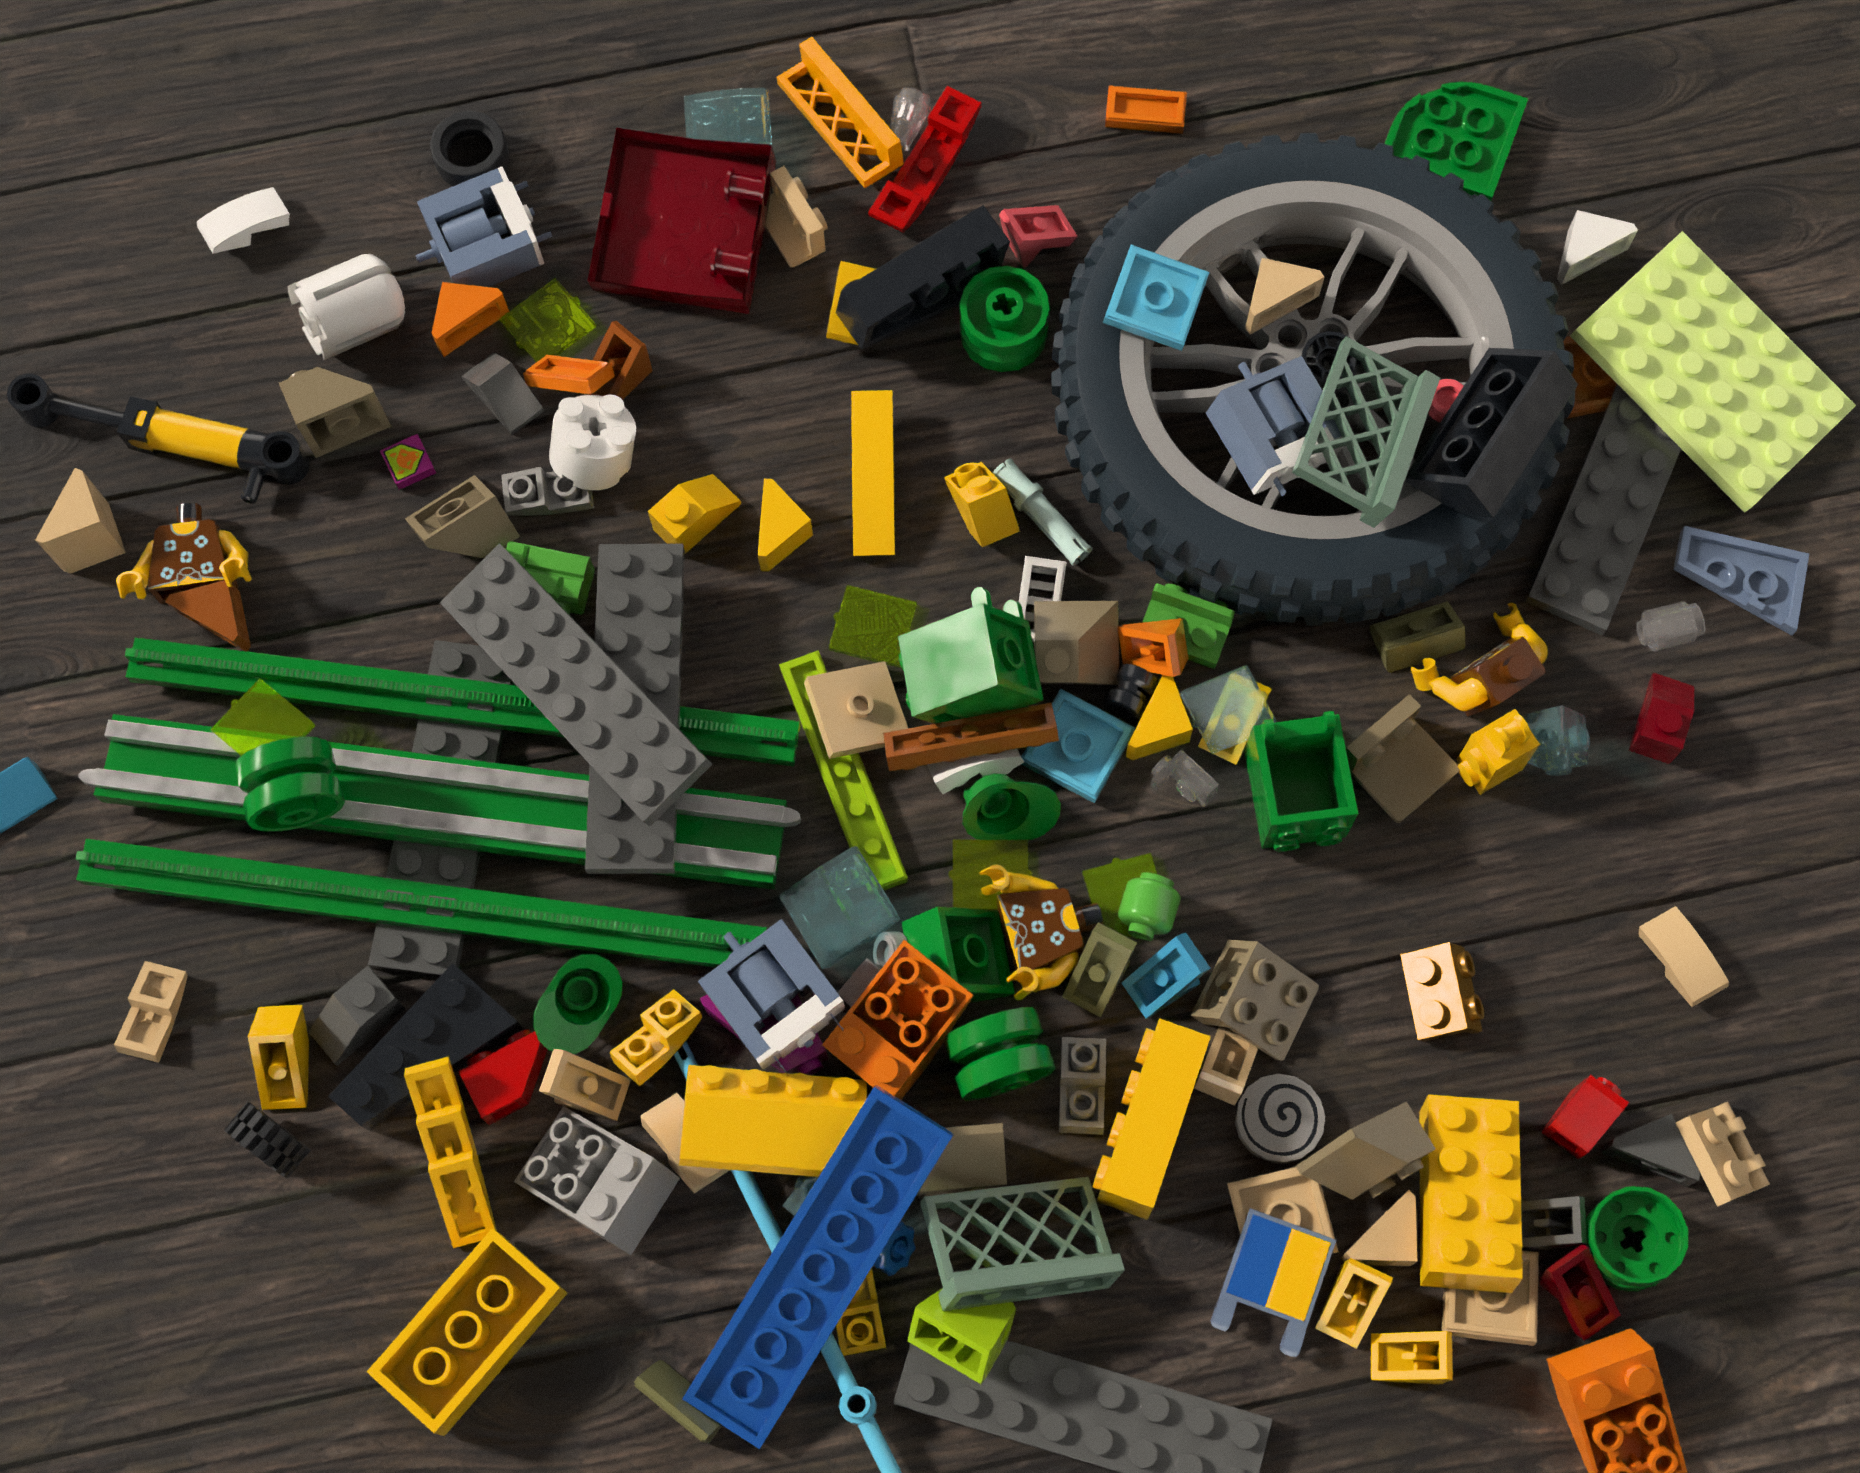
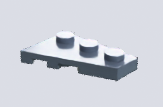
M1688 526L1683 527L1679 536L1673 570L1791 636L1797 631L1809 553Z

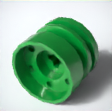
M1628 1186L1613 1191L1586 1217L1587 1244L1585 1245L1589 1248L1606 1285L1617 1291L1638 1292L1655 1286L1681 1265L1688 1249V1227L1681 1210L1668 1196L1649 1187ZM1625 1235L1627 1237L1635 1235L1638 1238L1639 1243L1634 1249L1632 1247L1625 1250L1622 1248L1620 1242L1625 1238Z

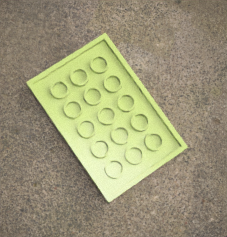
M1683 231L1570 335L1744 513L1752 508L1856 406Z

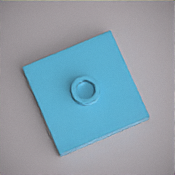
M1130 245L1103 323L1182 351L1210 272Z
M1060 689L1052 703L1059 741L1046 743L1038 747L1028 746L1021 756L1024 761L1021 765L1095 803L1135 731V727Z

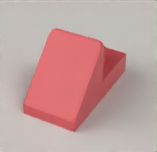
M1059 205L1003 209L999 214L1003 232L1010 240L1009 246L1023 268L1031 263L1041 249L1069 247L1078 237Z

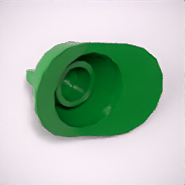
M993 773L980 778L972 787L964 788L963 797L966 807L963 811L962 824L967 834L975 839L1033 840L1046 834L1055 826L1060 816L1061 803L1056 793L1045 785L1015 782L1007 775Z
M580 955L566 962L553 977L534 1011L533 1028L538 1040L547 1050L553 1052V1049H559L576 1054L587 1049L597 1038L622 996V980L619 971L608 959L598 955Z

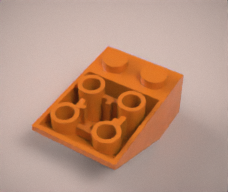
M903 940L839 1022L843 1031L837 1025L822 1046L873 1088L877 1085L902 1100L929 1065L942 1045L943 1039L950 1033L974 995L910 943Z
M1633 1329L1624 1330L1547 1359L1558 1401L1588 1473H1688L1654 1349Z

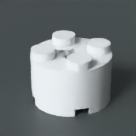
M609 394L605 396L582 395L575 398L567 397L560 401L553 418L549 460L552 469L561 479L562 475L574 481L573 486L580 489L604 490L619 483L620 477L626 472L628 473L632 462L636 424L631 413L624 407L623 400L616 395Z

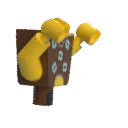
M197 503L180 504L176 507L177 524L157 527L154 533V540L148 543L132 571L123 572L116 578L120 598L124 599L128 593L135 591L138 599H145V588L148 586V590L160 604H165L166 599L171 594L224 580L228 588L233 585L239 591L237 578L244 577L246 582L252 580L248 571V552L231 532L221 530L215 520H202L201 505Z
M1509 603L1507 605L1511 611L1510 614L1501 617L1494 612L1493 617L1502 635L1511 636L1510 639L1450 678L1446 676L1439 677L1435 660L1432 658H1424L1422 660L1424 669L1419 670L1411 667V671L1418 690H1432L1435 695L1456 709L1464 711L1468 717L1502 703L1544 675L1546 670L1542 664L1547 659L1548 648L1538 634L1528 624H1525L1516 604Z
M998 864L981 870L980 875H988L993 884L981 888L983 895L989 896L998 891L1003 893L997 895V909L1015 972L1007 977L1006 980L1007 982L1016 980L1023 988L1014 995L1015 999L1022 1000L1031 992L1059 986L1076 968L1079 956L1083 953L1084 943L1081 933L1093 930L1098 922L1104 925L1098 903L1073 908L1068 889L1058 888L1053 882L1027 874L1007 872L1004 867Z

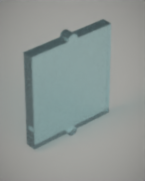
M1247 665L1185 689L1180 693L1193 718L1192 726L1199 729L1211 754L1248 741L1253 725H1260L1263 720L1273 719L1274 723L1277 722L1266 702L1267 693L1260 691Z

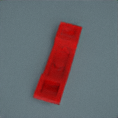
M946 86L928 115V126L893 182L888 180L868 211L869 216L902 233L912 225L930 202L955 162L982 107V102Z

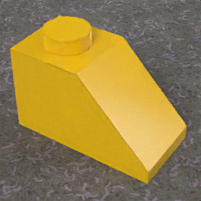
M714 474L678 484L648 511L653 530L667 544H683L686 554L741 505V500Z
M303 1005L258 1007L248 1034V1041L262 1110L306 1108L308 1103L309 1038Z

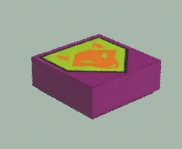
M418 434L380 450L399 490L436 473Z

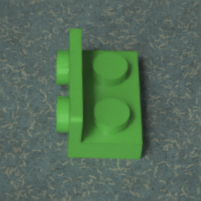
M1155 584L1151 601L1142 622L1183 618L1188 660L1215 669L1230 631L1235 611L1229 609L1227 604L1218 599L1212 603L1189 595L1188 591L1181 586L1175 584H1166L1165 586Z

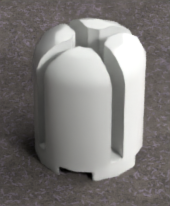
M373 254L359 255L287 286L291 304L294 305L298 302L301 304L298 310L304 324L302 329L316 354L323 355V360L393 331L404 322L405 304L401 288L396 278L391 275V270L387 264Z

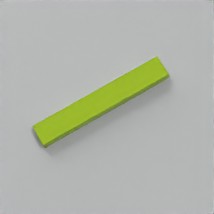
M819 650L779 664L867 895L871 896L908 882L907 874L859 753L832 759L828 757L804 685L807 676L827 673Z

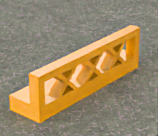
M813 37L800 43L799 48L802 62L776 77L780 88L864 188H867L902 166L904 161L900 139ZM806 74L814 80L812 91L796 89L792 83ZM817 102L834 104L836 107L834 117L817 115L815 112ZM838 128L856 130L858 133L856 143L839 141L837 139ZM861 154L875 155L882 161L867 172L859 165Z

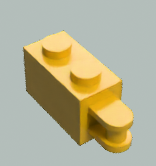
M1514 709L1470 736L1457 758L1459 774L1468 786L1472 787L1474 785L1481 795L1522 771L1540 746V743L1531 732L1525 719Z

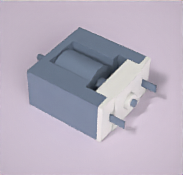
M503 167L417 201L432 237V240L429 241L432 249L415 255L418 263L435 256L438 263H444L452 283L490 287L543 265L544 261L538 242L552 237V234L549 231L535 237L531 224L533 221L532 216L535 215L532 207L528 208L527 204L522 205L516 192L528 187V183L524 181L513 186L512 182H509ZM499 210L500 214L493 216L491 218L489 217L488 214H491ZM509 231L511 236L505 239H501V235H504Z
M1302 356L1254 375L1245 362L1240 363L1238 368L1246 380L1221 390L1206 412L1254 495L1270 487L1272 489L1277 487L1283 497L1286 494V490L1282 484L1295 478H1301L1293 474L1292 471L1323 391ZM1334 419L1323 422L1322 426L1329 441L1343 438ZM1277 445L1279 449L1274 450L1273 446ZM1343 447L1334 449L1335 454L1337 455ZM1323 453L1311 455L1308 465L1317 469L1321 464L1326 463Z
M782 919L751 942H746L742 945L739 944L731 932L726 933L723 937L733 949V952L726 961L698 981L763 1070L775 1061L779 1063L778 1059L780 1057L784 1058L797 1047L802 1048L805 1046L809 1048L813 1045L814 1042L812 1040L816 1037L815 1034L829 1024L828 1021L832 1018L843 1031V1028L835 1019V1016L845 1009L842 998ZM810 992L813 994L812 998L798 1008L791 1002L798 993L802 998ZM774 1015L778 1023L763 1035H760L758 1031L765 1027L762 1020Z

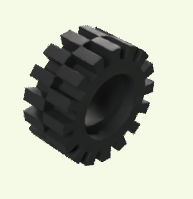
M249 1101L245 1103L224 1129L227 1134L239 1142L245 1149L249 1150L267 1166L287 1179L311 1151L299 1139Z

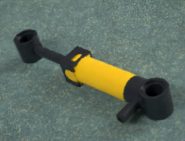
M23 374L16 377L7 389L8 402L30 426L45 427L53 423L59 415L118 428L117 434L131 450L156 455L157 451L160 450L247 470L249 474L241 494V499L248 504L257 503L266 475L272 476L276 482L283 485H292L305 478L309 471L310 463L306 453L293 434L286 431H276L270 434L164 410L158 402L130 396L124 413L58 398V395L36 374ZM39 397L35 403L28 405L32 399ZM292 454L285 462L277 463L282 455Z

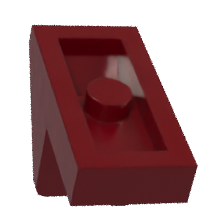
M1584 1244L1547 1268L1539 1281L1543 1288L1559 1300L1574 1333L1584 1341L1621 1315L1589 1248Z

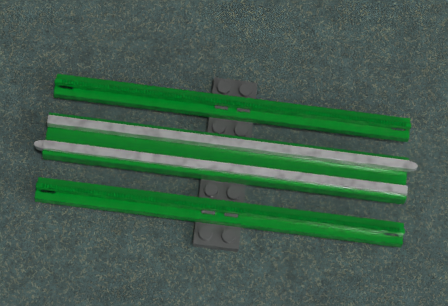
M136 637L133 647L126 648L125 657L129 660L125 677L132 683L418 719L412 752L329 742L336 763L335 770L331 775L336 776L340 781L345 803L343 808L333 816L318 823L302 827L311 830L394 840L386 878L86 839L83 851H77L75 858L80 863L76 880L81 884L376 923L368 962V966L371 969L437 978L452 963L459 968L465 935L716 968L726 961L733 952L729 951L731 947L723 937L726 933L731 932L739 944L742 945L746 942H751L767 930V927L474 889L481 852L585 865L589 775L498 763L505 730L557 737L564 736L518 686L514 685V682L479 645L435 640L428 674ZM143 663H159L162 664L163 667L143 665ZM680 706L679 730L703 755L794 767L801 727L800 721ZM113 714L112 720L108 719L104 735L110 740L104 769H86L81 771L78 776L86 785L95 788L93 795L104 803L247 821L243 802L248 793H244L238 785L234 768L237 759L247 751L260 745L293 737ZM763 740L787 743V746L764 744ZM688 788L677 799L675 873L657 874L775 890L784 828L800 824V814L788 808L786 800ZM95 864L112 866L115 869L96 868Z

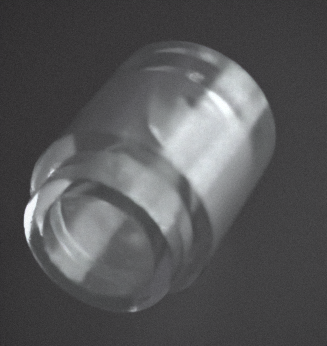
M1685 601L1643 611L1641 620L1637 622V634L1640 642L1644 646L1648 645L1653 652L1694 642L1696 637L1702 636L1705 632V622L1700 607L1696 603L1687 604Z

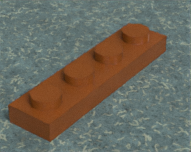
M1052 703L883 733L889 771L911 770L922 765L955 762L961 758L983 754L993 755L1005 750L1028 746L1038 747L1046 743L1059 741Z

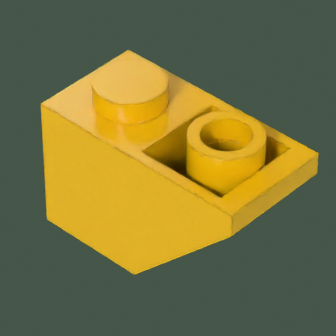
M982 462L963 464L956 468L955 473L944 477L970 534L981 547L1020 532L1006 487Z

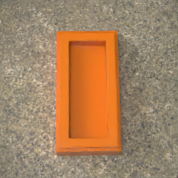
M1109 86L1105 127L1183 134L1187 92Z
M553 355L544 356L523 373L525 383L529 387L591 395L615 377L612 363Z

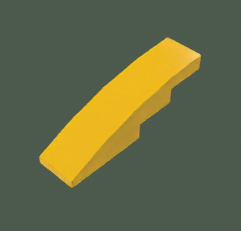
M893 390L851 391L853 556L895 555Z
M445 1057L405 1068L404 1077L417 1114L416 1125L429 1162L428 1172L452 1246L457 1248L479 1242L492 1228L496 1230L474 1140L450 1059Z

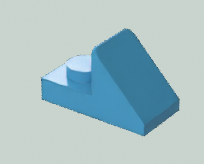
M1185 932L1173 938L1126 978L1122 985L1147 1019L1196 988L1200 984L1199 978L1211 968Z

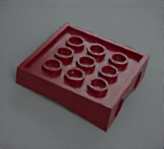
M616 128L587 280L592 290L749 314L772 190L770 173L775 171L777 163L772 145L691 139Z

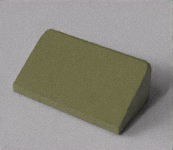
M1448 601L1369 626L1383 665L1388 672L1423 663L1422 660L1424 658L1435 659L1458 652L1466 646L1465 626Z
M656 1361L634 1381L636 1388L701 1442L710 1443L723 1426L682 1399L691 1383L664 1361Z

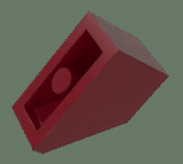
M1653 672L1628 751L1670 764L1683 750L1694 713V686Z

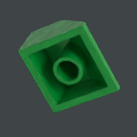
M937 906L901 922L903 934L907 938L908 943L974 995L969 1003L1015 994L1012 980L1010 982L1006 980L1011 973L998 910Z

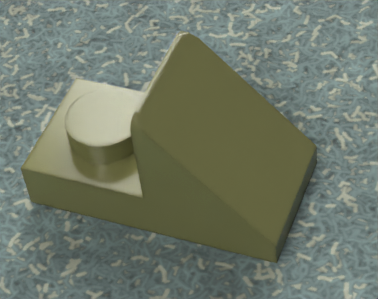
M1098 922L1090 935L1062 997L1101 1017L1130 964V957L1137 942Z

